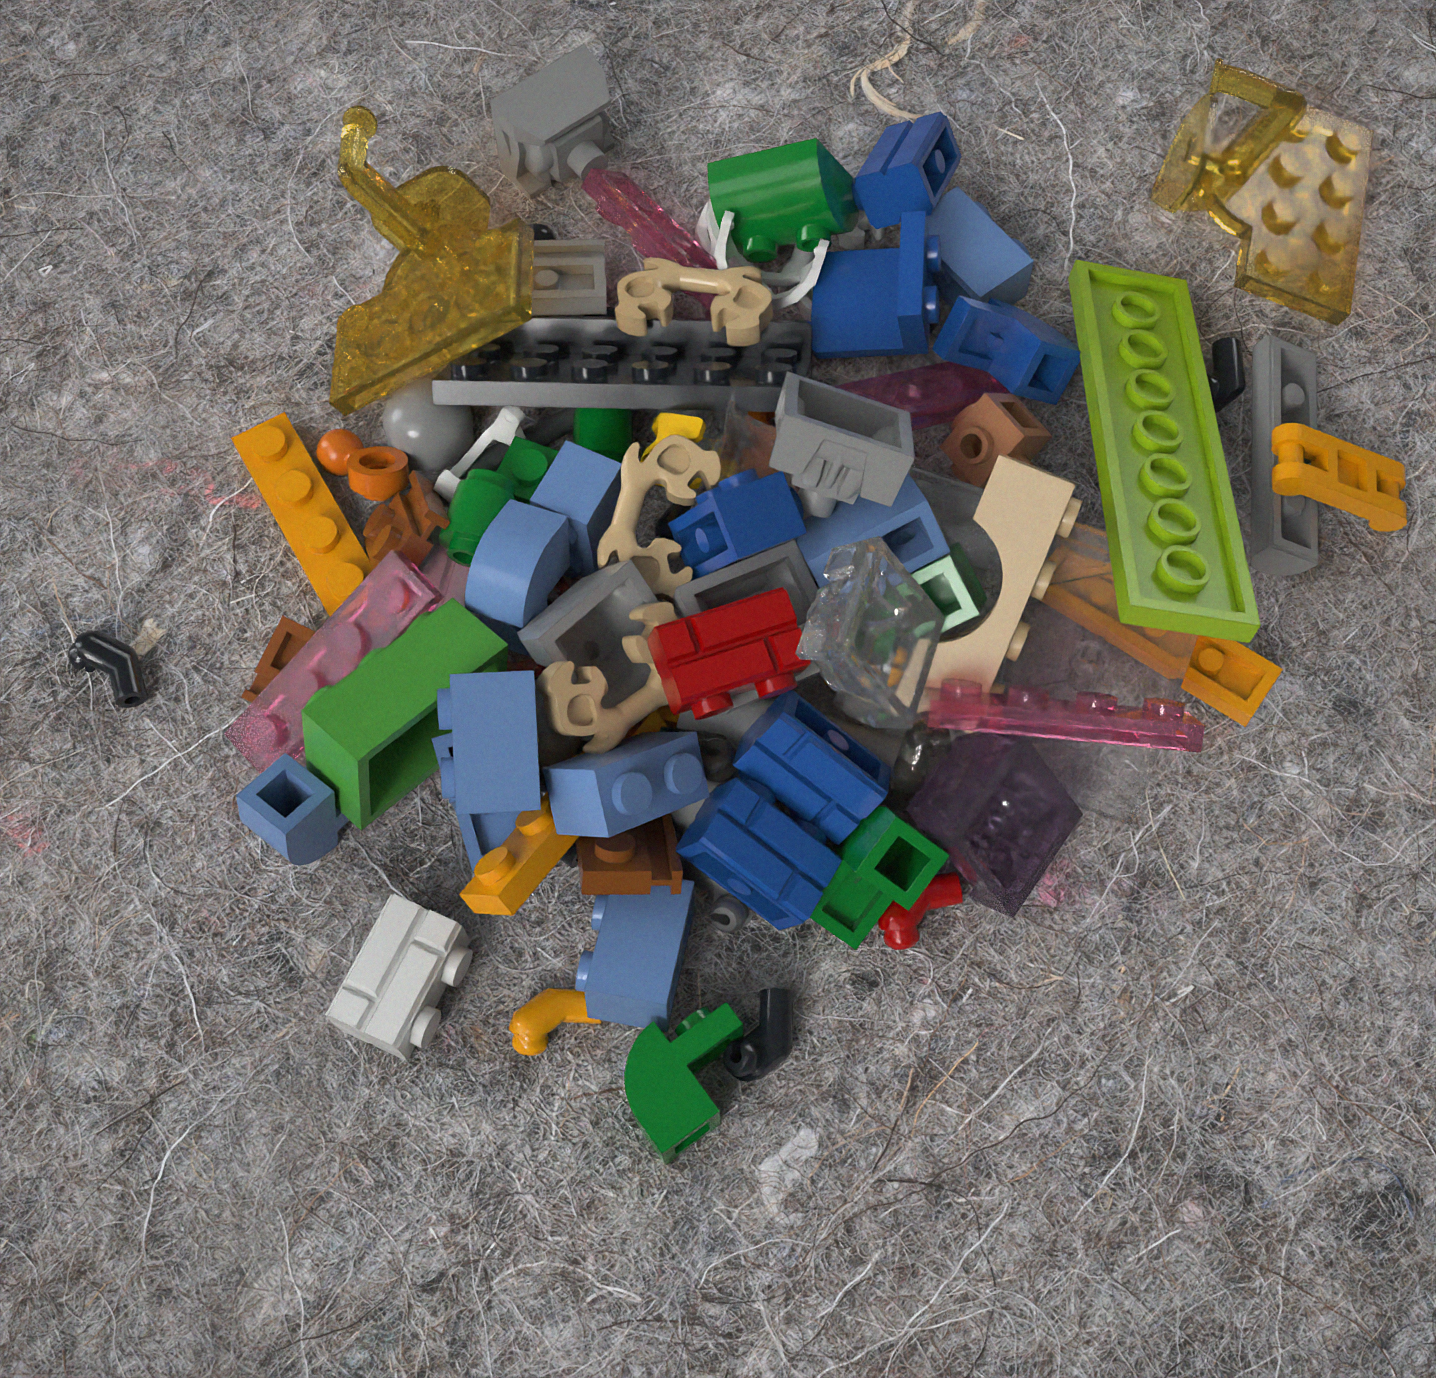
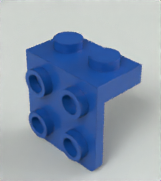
M926 211L901 212L900 248L826 252L816 285L813 286L812 354L816 358L929 354L930 323H939L938 286H931L932 272L941 271L940 235L929 234Z

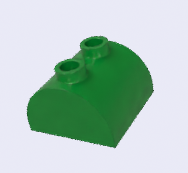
M817 138L707 163L709 194L718 227L720 229L725 210L735 213L731 237L738 253L742 254L748 262H771L778 256L777 247L796 244L797 248L801 251L814 252L820 238L829 241L828 248H830L832 245L831 236L852 232L857 225L860 210L856 206L852 195V181L854 178Z

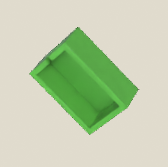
M451 598L434 612L427 611L419 615L403 635L385 648L379 647L370 651L361 660L357 669L334 686L326 685L311 696L306 706L301 709L306 768L334 791L335 807L357 828L362 831L440 768L431 738L452 733V729L439 730L437 689L450 688L449 674L507 671L508 644L458 601Z

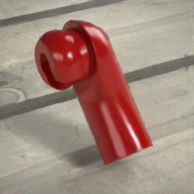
M956 871L935 875L909 911L894 900L891 902L878 920V928L884 930V943L894 950H904L915 946L920 939L917 925L921 922L926 911L962 904V889Z

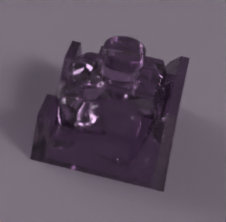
M995 728L957 736L905 808L925 835L950 855L951 862L972 885L973 889L969 894L970 898L1011 918L1015 917L1083 815L1023 731Z

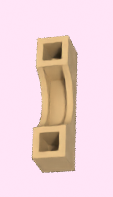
M1000 453L998 455L973 519L986 531L998 550L1003 573L1000 594L991 610L973 626L956 633L935 635L927 640H923L897 703L898 705L969 734H972L978 718L991 722L1005 689V685L994 681L1004 657L1016 662L1031 626L1020 621L1029 596L1042 600L1057 563L1045 559L1055 534L1068 538L1083 501L1071 497L1076 485L1074 481Z

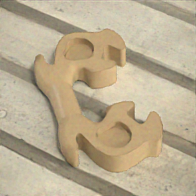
M649 257L643 260L645 271L629 274L618 282L617 295L619 305L615 307L617 327L629 335L646 336L648 334L646 320L657 318L660 320L661 326H668L673 318L672 293L678 291L719 294L715 296L711 303L712 328L714 332H719L722 327L726 326L727 343L732 346H749L760 342L761 332L767 327L773 317L771 292L762 285L761 269L756 267L738 266L724 270L683 267L668 259Z
M670 435L662 439L653 448L644 462H640L638 459L639 443H632L628 448L621 464V489L611 525L603 534L597 548V564L599 569L607 567L609 560L613 556L617 557L618 563L631 559L657 600L665 599L674 604L672 599L676 587L690 582L693 570L691 567H685L677 574L670 572L668 560L679 558L682 549L681 545L675 541L666 538H655L647 548L638 546L635 531L646 493L655 484H662L666 489L667 500L675 504L691 506L695 503L696 492L689 488L690 484L696 478H701L707 491L717 487L721 470L720 459L716 451H705L694 442L680 435Z
M646 603L630 611L629 618L643 622L645 629L641 636H624L622 638L623 649L632 663H647L650 666L651 672L643 687L616 706L610 708L602 707L601 700L608 692V685L604 675L596 666H579L577 668L578 682L575 684L571 683V677L575 668V664L572 661H556L543 670L535 688L543 696L547 722L554 732L567 736H588L594 734L592 740L584 746L583 751L591 754H603L614 749L623 740L632 726L659 707L669 705L661 684V677L657 673L648 647L647 638L655 626L679 619L674 613L672 603Z

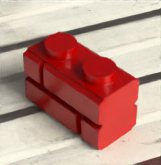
M784 587L655 626L647 638L648 647L657 673L661 677V684L671 712L677 715L692 710L695 720L706 719L732 709L734 704L731 697L756 689L760 700L790 691L798 686L795 676L800 675L811 664L808 647L801 628L797 625L796 614L788 592Z

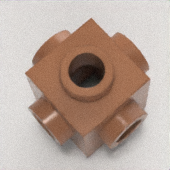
M984 393L977 403L967 406L955 417L951 424L953 431L939 447L953 462L951 469L962 483L972 489L985 490L1000 453L1033 465L1031 460L1051 439L1052 435L1015 395Z

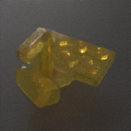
M1216 58L1210 77L1208 93L1199 99L1183 119L1154 182L1150 199L1163 210L1173 214L1178 210L1199 212L1206 209L1207 213L1222 229L1241 239L1234 287L1338 326L1351 314L1374 131L1308 105L1304 95L1292 87L1247 69L1224 64L1222 58ZM1216 92L1237 97L1260 107L1240 132L1228 134L1217 143L1212 142L1218 110V97L1214 96Z
M359 105L349 107L344 112L342 118L343 129L337 166L338 179L349 194L371 213V221L374 228L400 253L386 274L382 292L360 305L350 306L342 315L338 316L329 404L344 416L367 406L444 366L451 360H455L532 320L534 230L520 217L511 220L497 229L488 230L491 204L489 196L467 174L454 167H431L396 188L392 186L366 161L368 140L376 134L378 122L371 110Z

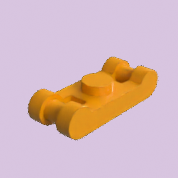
M1285 423L1276 426L1272 430L1271 451L1278 456V464L1271 471L1273 492L1283 496L1303 495L1368 520L1370 528L1376 531L1390 532L1406 526L1407 505L1404 501L1400 500V491L1406 485L1405 466L1402 463L1303 424ZM1304 458L1311 460V465L1304 463Z

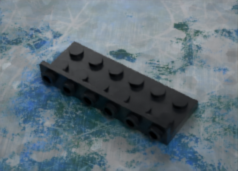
M464 315L459 321L461 353L431 380L433 404L776 412L787 371L812 379L813 325L809 320L772 319L761 332L760 342L749 346H732L727 343L726 326L722 327L719 332H714L711 318H672V321L666 327L661 326L659 319L646 320L648 334L646 336H634L621 331L617 327L616 317H489V315Z

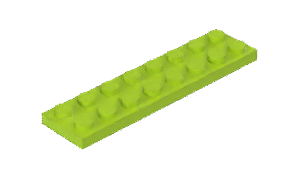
M1075 260L1068 276L1078 348L1081 351L1082 375L1120 623L1250 643L1261 624L1187 280Z

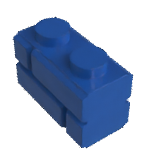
M940 111L919 117L914 124L908 120L888 126L873 150L869 153L865 163L852 181V195L858 209L862 212L865 211L869 224L875 229L899 224L901 222V212L926 211V216H930L934 212L938 200L941 199L962 157L947 115L945 116Z
M793 690L780 694L768 707L765 714L761 715L739 740L733 761V766L738 769L741 780H753L767 787L777 800L789 808L793 820L801 819L812 823L829 840L838 845L859 825L863 818L865 819L885 799L889 790L891 767Z
M736 777L715 787L709 793L710 797L705 799L695 815L696 819L689 825L675 848V852L778 930L803 924L810 918L822 897L823 888L830 883L842 861L841 857L825 845L827 837L817 826L801 819L792 820L774 806L776 798L764 785L753 780H741Z

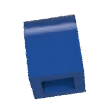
M960 295L931 348L945 361L989 372L1013 395L1056 405L1080 363L1081 352L1062 333L1022 309L990 297L988 303Z

